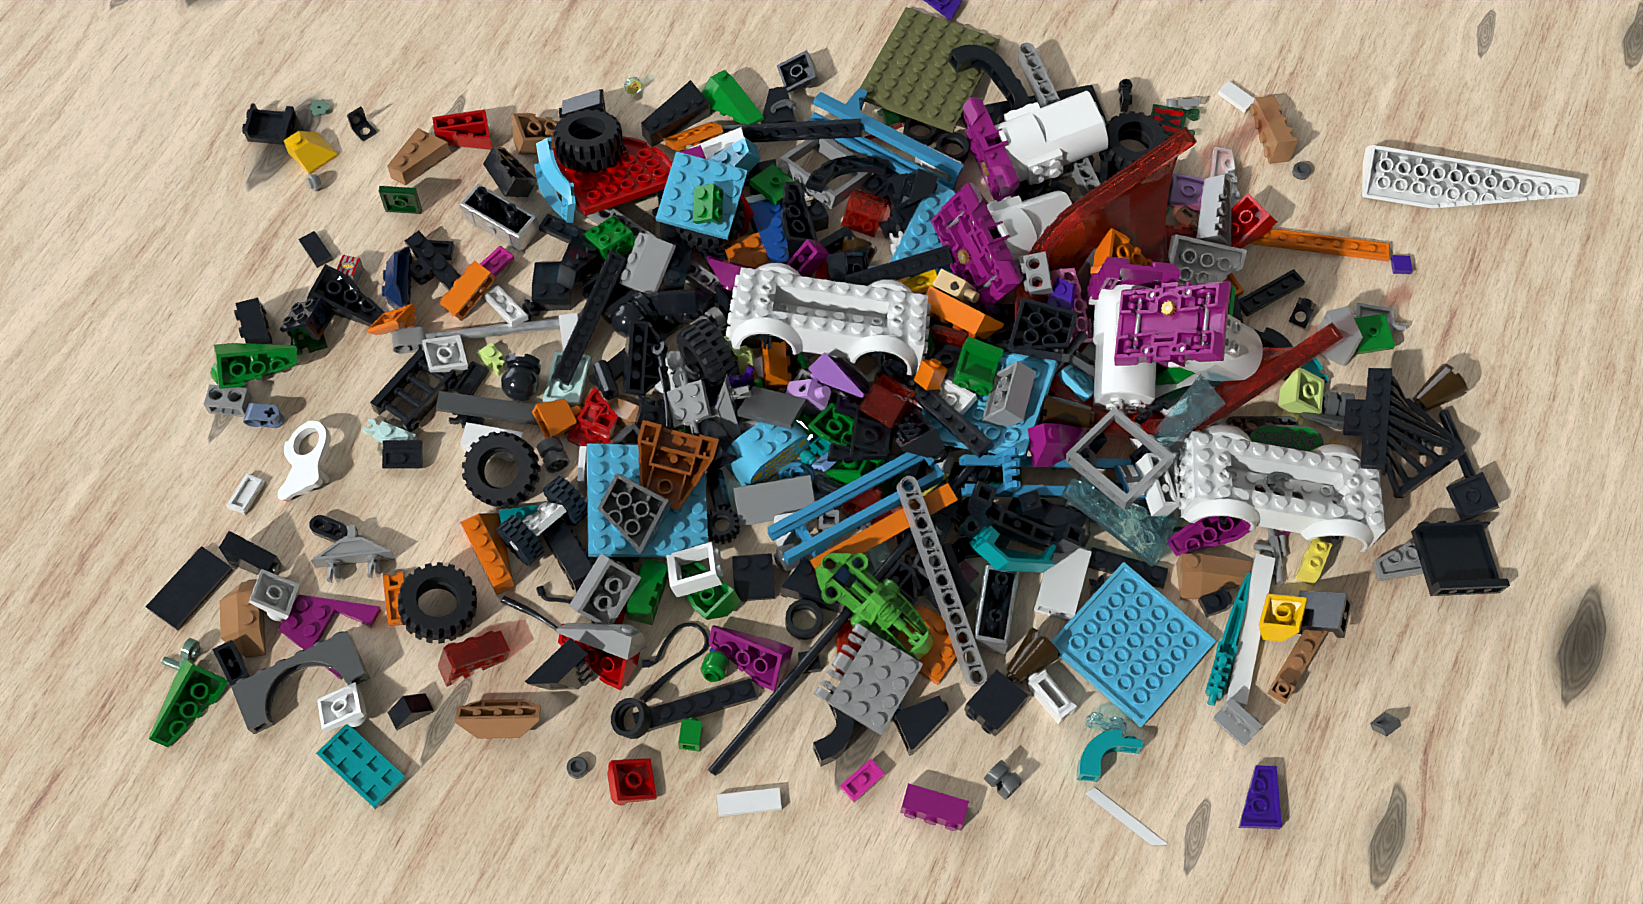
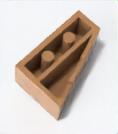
M417 128L387 165L391 179L404 185L409 184L421 176L424 170L430 166L434 167L437 165V161L451 155L448 143Z

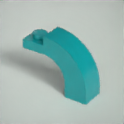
M1110 730L1097 735L1087 744L1080 756L1076 780L1097 782L1101 776V759L1106 754L1112 752L1139 754L1143 748V740L1137 739L1134 736L1122 738V730Z

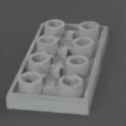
M810 474L733 487L740 526L774 521V516L797 512L815 502Z

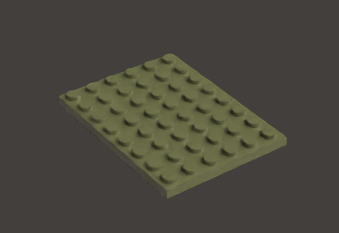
M906 7L860 88L867 91L864 102L953 133L963 115L964 104L972 97L985 71L978 68H968L957 73L948 62L950 52L963 45H980L995 52L1000 39Z

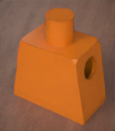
M562 399L538 403L532 413L546 439L553 436L560 437L571 431L577 423L576 418L580 414L581 409L578 405L570 408L567 401Z

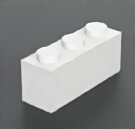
M466 422L460 443L462 450L469 452L471 450L470 445L473 442L477 443L480 436H488L490 432L500 433V431H505L510 434L513 433L524 439L523 432ZM504 451L490 457L503 458L506 461H517L514 455Z

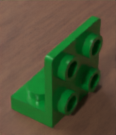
M615 216L606 219L584 233L585 237L600 250L604 262L610 250L626 256L632 252L635 245L633 232Z

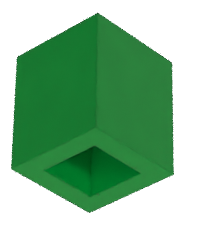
M692 717L687 718V720L682 719L678 741L679 749L700 752L703 732L702 721Z

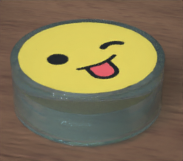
M631 77L625 81L624 88L628 94H635L641 90L642 83L639 78Z

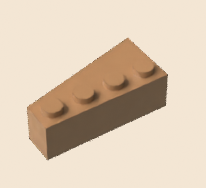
M1275 96L1255 98L1250 106V113L1254 117L1255 128L1259 132V141L1264 147V156L1267 157L1269 164L1289 162L1298 139L1292 136L1293 129L1287 127V118L1281 115L1282 108Z

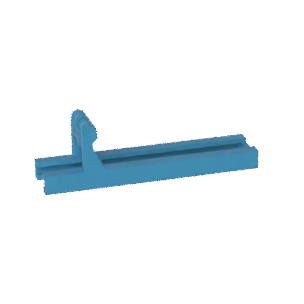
M858 89L846 104L823 92H820L814 98V105L841 119H861L864 131L951 175L952 182L938 176L940 180L937 182L952 191L955 190L957 180L964 165L861 113L864 99L867 96L865 89ZM814 112L812 118H809L808 121H822L830 119ZM865 137L834 139L865 156L889 160L887 167L899 174H910L918 168L934 174Z
M1007 448L996 455H983L981 458H978L976 455H963L959 458V464L963 466H1003V483L1000 485L988 484L997 489L994 497L1019 498L1018 495L1037 490L1040 498L1068 499L1077 487L1021 485V482L1017 480L1012 481V476L1020 474V470L1015 468L1033 467L1031 456H1026V459L1013 457L1019 455V448ZM1097 458L1096 469H1115V465L1131 464V459ZM1065 459V460H1063V461H1061V462H1059V463H1056V464H1054V465H1052V466H1050V467H1042V468H1073V467L1070 466V465L1066 462V459ZM965 484V488H961V496L970 497L975 484ZM1087 494L1085 498H1096V497H1093V496Z
M907 452L770 525L767 534L774 541L794 530L796 537L801 538V544L784 552L783 558L787 565L810 553L813 559L822 554L832 541L900 505L901 501L898 492H895L814 537L807 530L808 522L923 460H926L933 472L917 480L921 492L942 482L944 473L938 464L935 465L933 458H926ZM911 485L904 487L907 491L912 489Z

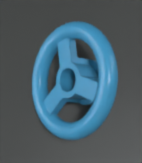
M797 461L790 462L779 471L777 480L783 479V477L791 478L810 474L811 482H813L815 473L809 465Z

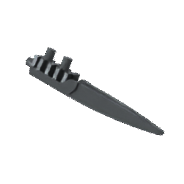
M1304 412L1300 414L1303 418L1343 431L1344 416ZM1398 430L1430 450L1433 446L1441 447L1406 430ZM1396 441L1399 442V444L1405 450H1407V445L1401 441Z

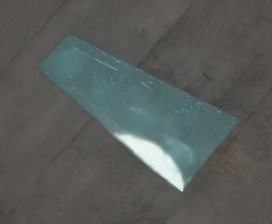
M1200 374L1151 435L1163 447L1169 448L1224 407L1226 403L1204 376Z

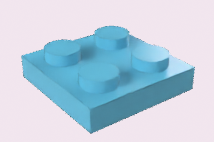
M1070 364L1057 374L1061 382L1069 386L1078 399L1085 402L1094 395V381L1075 366Z

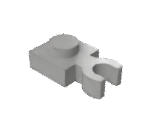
M1196 97L1166 99V106H1181L1183 109H1193V106H1199V99Z

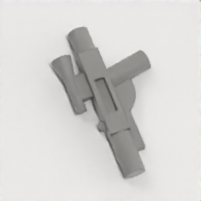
M1268 528V544L1255 542L1253 549L1263 551V555L1275 558L1272 576H1275L1277 584L1284 583L1280 553H1283L1284 557L1287 556L1286 535L1277 537L1275 529Z

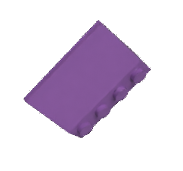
M825 352L808 368L811 371L809 375L816 382L832 386L861 398L874 399L866 387L837 356H830Z

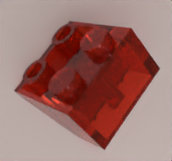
M857 189L853 190L850 193L841 226H847L851 230L875 237L880 227L879 224L884 218L889 201Z
M883 374L873 383L859 409L891 428L911 410L916 392Z

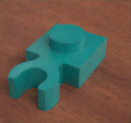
M1313 353L1297 363V367L1324 380V383L1329 381L1328 376L1320 372L1323 366Z

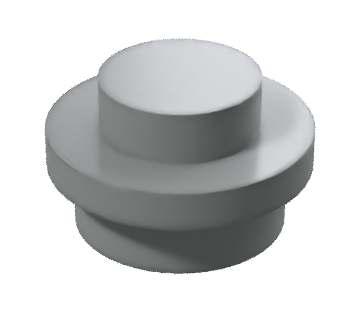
M312 173L308 174L306 179L308 188L314 192L318 191V188L322 187L319 176Z

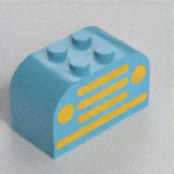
M758 422L732 443L737 460L727 464L726 468L742 486L768 482L784 466L800 458L799 455L804 449L807 448L809 450L810 440H807L809 435L796 422L792 429Z

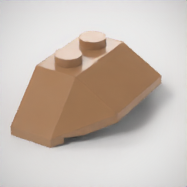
M257 580L241 582L219 601L221 639L225 643L233 640L244 658L266 655L264 610L249 603Z
M524 699L479 700L465 706H457L454 720L457 725L477 739L520 738L539 722L541 705Z

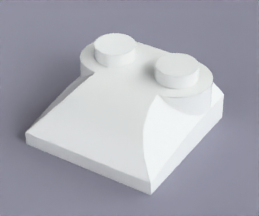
M460 335L422 340L430 372H450L453 369L456 375H460L468 369Z
M261 569L249 603L266 611L272 620H286L290 614L300 584Z
M356 682L317 699L321 727L324 732L346 724L356 727L366 720L367 712L364 698Z

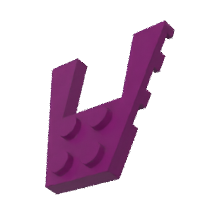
M298 595L292 605L288 618L283 620L278 630L298 647L307 650L319 642L335 613L372 627L381 608L373 605ZM325 667L328 671H331L334 675H336L338 679L341 680L343 678L342 675L337 671Z

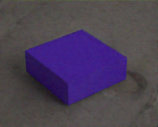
M1392 255L1391 265L1393 274L1412 273L1410 256Z

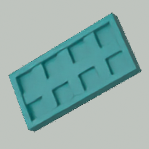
M348 724L344 725L316 752L331 769L375 810L406 780V777Z

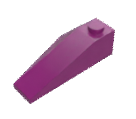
M1043 423L1027 428L1033 467H1050L1065 460L1066 453L1087 434V429L1051 423Z
M1219 516L1202 518L1195 523H1190L1165 541L1175 556H1180L1181 554H1188L1237 541L1251 532L1249 531L1251 525L1243 519L1227 516V523L1220 524L1218 522Z
M713 625L711 628L708 643L716 651L724 653L728 659L738 666L737 668L741 672L745 671L751 676L753 682L772 691L776 690L790 665L793 647L778 641Z

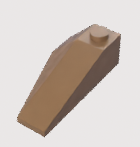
M514 113L512 115L513 142L518 155L537 154L536 143L546 138H551V149L555 148L553 131L559 121H554L552 117L547 116L545 119L536 117V114Z
M590 389L585 395V397L582 399V406L586 405L585 400L592 391V389ZM618 394V396L610 400L604 398L619 417L617 425L624 428L628 423L635 424L640 405L633 400L632 396Z
M1181 554L1176 562L1180 599H1199L1202 596L1217 592L1222 586L1225 589L1241 586L1246 574L1252 571L1253 561L1206 554Z

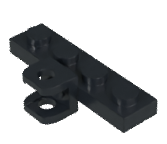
M419 230L404 240L405 244L418 257L409 266L412 278L419 285H424L435 276L449 291L461 275Z

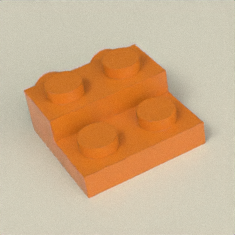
M759 232L739 237L737 240L733 239L731 246H724L728 261L753 268L769 264Z

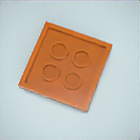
M919 604L916 611L927 625L934 642L929 652L918 660L923 663L918 673L938 685L957 657L943 618ZM906 622V627L912 633H914L915 631L918 632L913 626ZM901 630L896 639L909 651L913 646L908 642L909 637ZM959 633L958 640L961 643H965L966 637Z

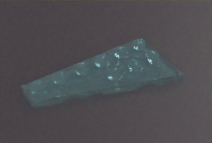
M1074 478L1068 481L1061 494L1151 567L1156 565L1177 523L1176 520H1168L1163 518V516H1151V513L1145 507L1132 503L1124 511L1103 492Z

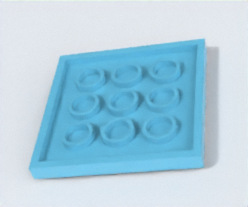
M676 151L656 215V221L728 240L748 170ZM714 183L723 189L724 192L722 224L717 225L714 222L695 224L693 222L694 187Z

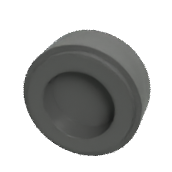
M1304 162L1296 163L1292 170L1293 176L1299 180L1307 179L1311 173L1310 166Z
M579 756L571 758L567 763L568 774L574 779L584 777L588 772L586 760Z

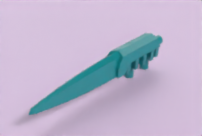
M1250 572L1246 574L1231 609L1222 640L1217 645L1214 663L1205 690V694L1209 696L1207 704L1215 706L1217 699L1221 700L1223 698L1238 649L1236 643L1248 598L1251 579Z

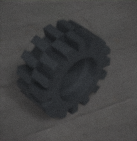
M719 506L715 507V511L711 509L710 514L707 513L709 539L711 541L715 540L717 544H719V541L722 544H725V541L730 543L732 538L734 540L737 538L736 534L739 535V518L735 511L732 512L731 508L727 510L726 506H722V509H719ZM718 520H727L730 523L729 528L725 531L716 530L714 526Z

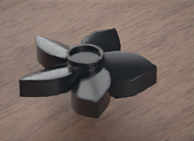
M1103 575L1098 580L1089 579L1090 584L1094 586L1090 590V594H1095L1104 584Z

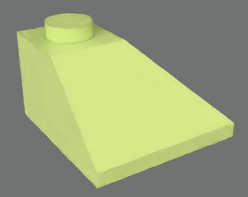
M1296 367L1280 388L1278 406L1292 413L1321 414L1324 380L1300 367Z

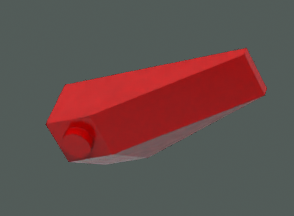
M559 634L558 643L562 646L569 637ZM572 639L588 653L591 668L600 676L599 679L609 686L620 691L623 690L638 666L640 652L626 660Z

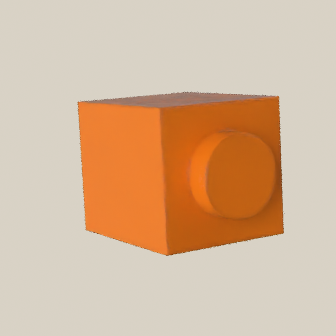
M937 359L922 360L914 381L925 390L939 389L947 369Z

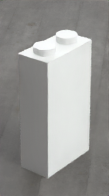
M1084 547L1069 553H1053L1054 557L1051 561L1055 565L1043 574L1033 611L1067 621L1073 618L1091 556V551Z

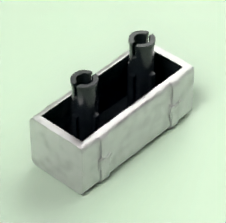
M477 184L460 203L464 219L521 252L539 233V224L536 216L480 184Z
M991 565L985 566L980 585L979 600L977 599L975 614H977L972 633L979 651L1005 655L1010 639V626L1018 588L1019 571L996 570Z

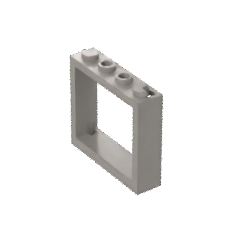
M832 139L805 140L780 157L778 168L796 183H800L803 190L830 209H833L862 188V185L872 176V173L868 172L850 173L854 177L835 191L828 186L824 188L822 193L805 188L811 174L794 162L807 153L816 149L830 160L854 155Z
M1115 407L1066 453V462L1124 511L1173 464L1174 455L1168 447H1163L1159 444L1153 435H1148L1143 431L1140 424L1132 422L1125 412L1119 411ZM1113 421L1162 459L1127 494L1079 455Z

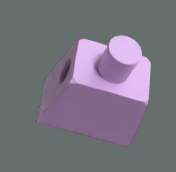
M813 379L789 382L785 394L805 398L807 404L803 411L813 415L827 407L831 390L828 386H822Z

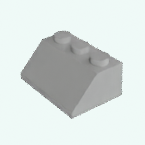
M640 232L635 239V245L628 257L625 270L621 274L619 284L646 295L658 292L676 246Z
M1348 306L1327 311L1312 338V345L1320 356L1342 366L1348 364L1363 338Z
M1016 361L995 373L994 386L988 396L982 422L1004 426H1013L1022 422L1026 417V408L1031 398L1030 393L1035 383L1036 372L1021 362Z
M601 553L569 606L598 624H613L641 577Z

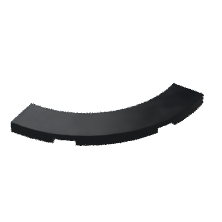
M857 155L835 158L823 163L820 168L814 170L809 176L805 188L822 193L830 181L848 173L868 172L885 176L889 160L874 156L863 158L857 157Z

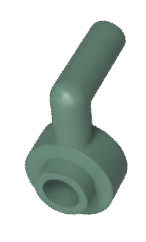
M193 638L187 639L181 649L182 658L180 662L165 656L161 664L179 671L185 659L190 661L193 657L196 658L201 650L199 641Z

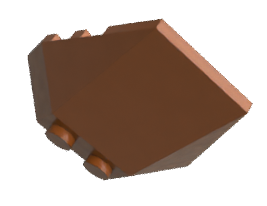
M643 420L638 435L640 485L673 501L670 509L680 511L713 461L719 439L704 435L695 436L663 428L661 424Z

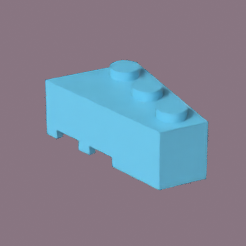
M744 137L708 160L748 170L749 172L760 161L757 146Z

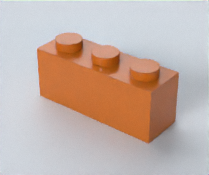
M474 260L472 264L467 266L464 274L454 282L449 292L443 295L439 304L462 321L494 283L496 278L490 271Z

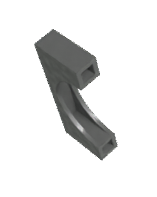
M348 631L337 632L332 638L326 641H319L313 647L307 650H300L294 656L288 659H281L274 666L260 669L255 675L241 678L236 684L232 685L233 694L247 729L253 734H257L274 725L271 716L274 695L285 679L301 669L314 666L333 669L342 675L348 685L354 682L358 685L370 679L353 637Z

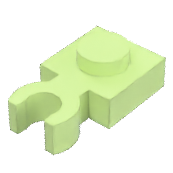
M491 342L476 352V354L488 369L493 366L495 374L499 376L501 374L498 368L503 367V355Z

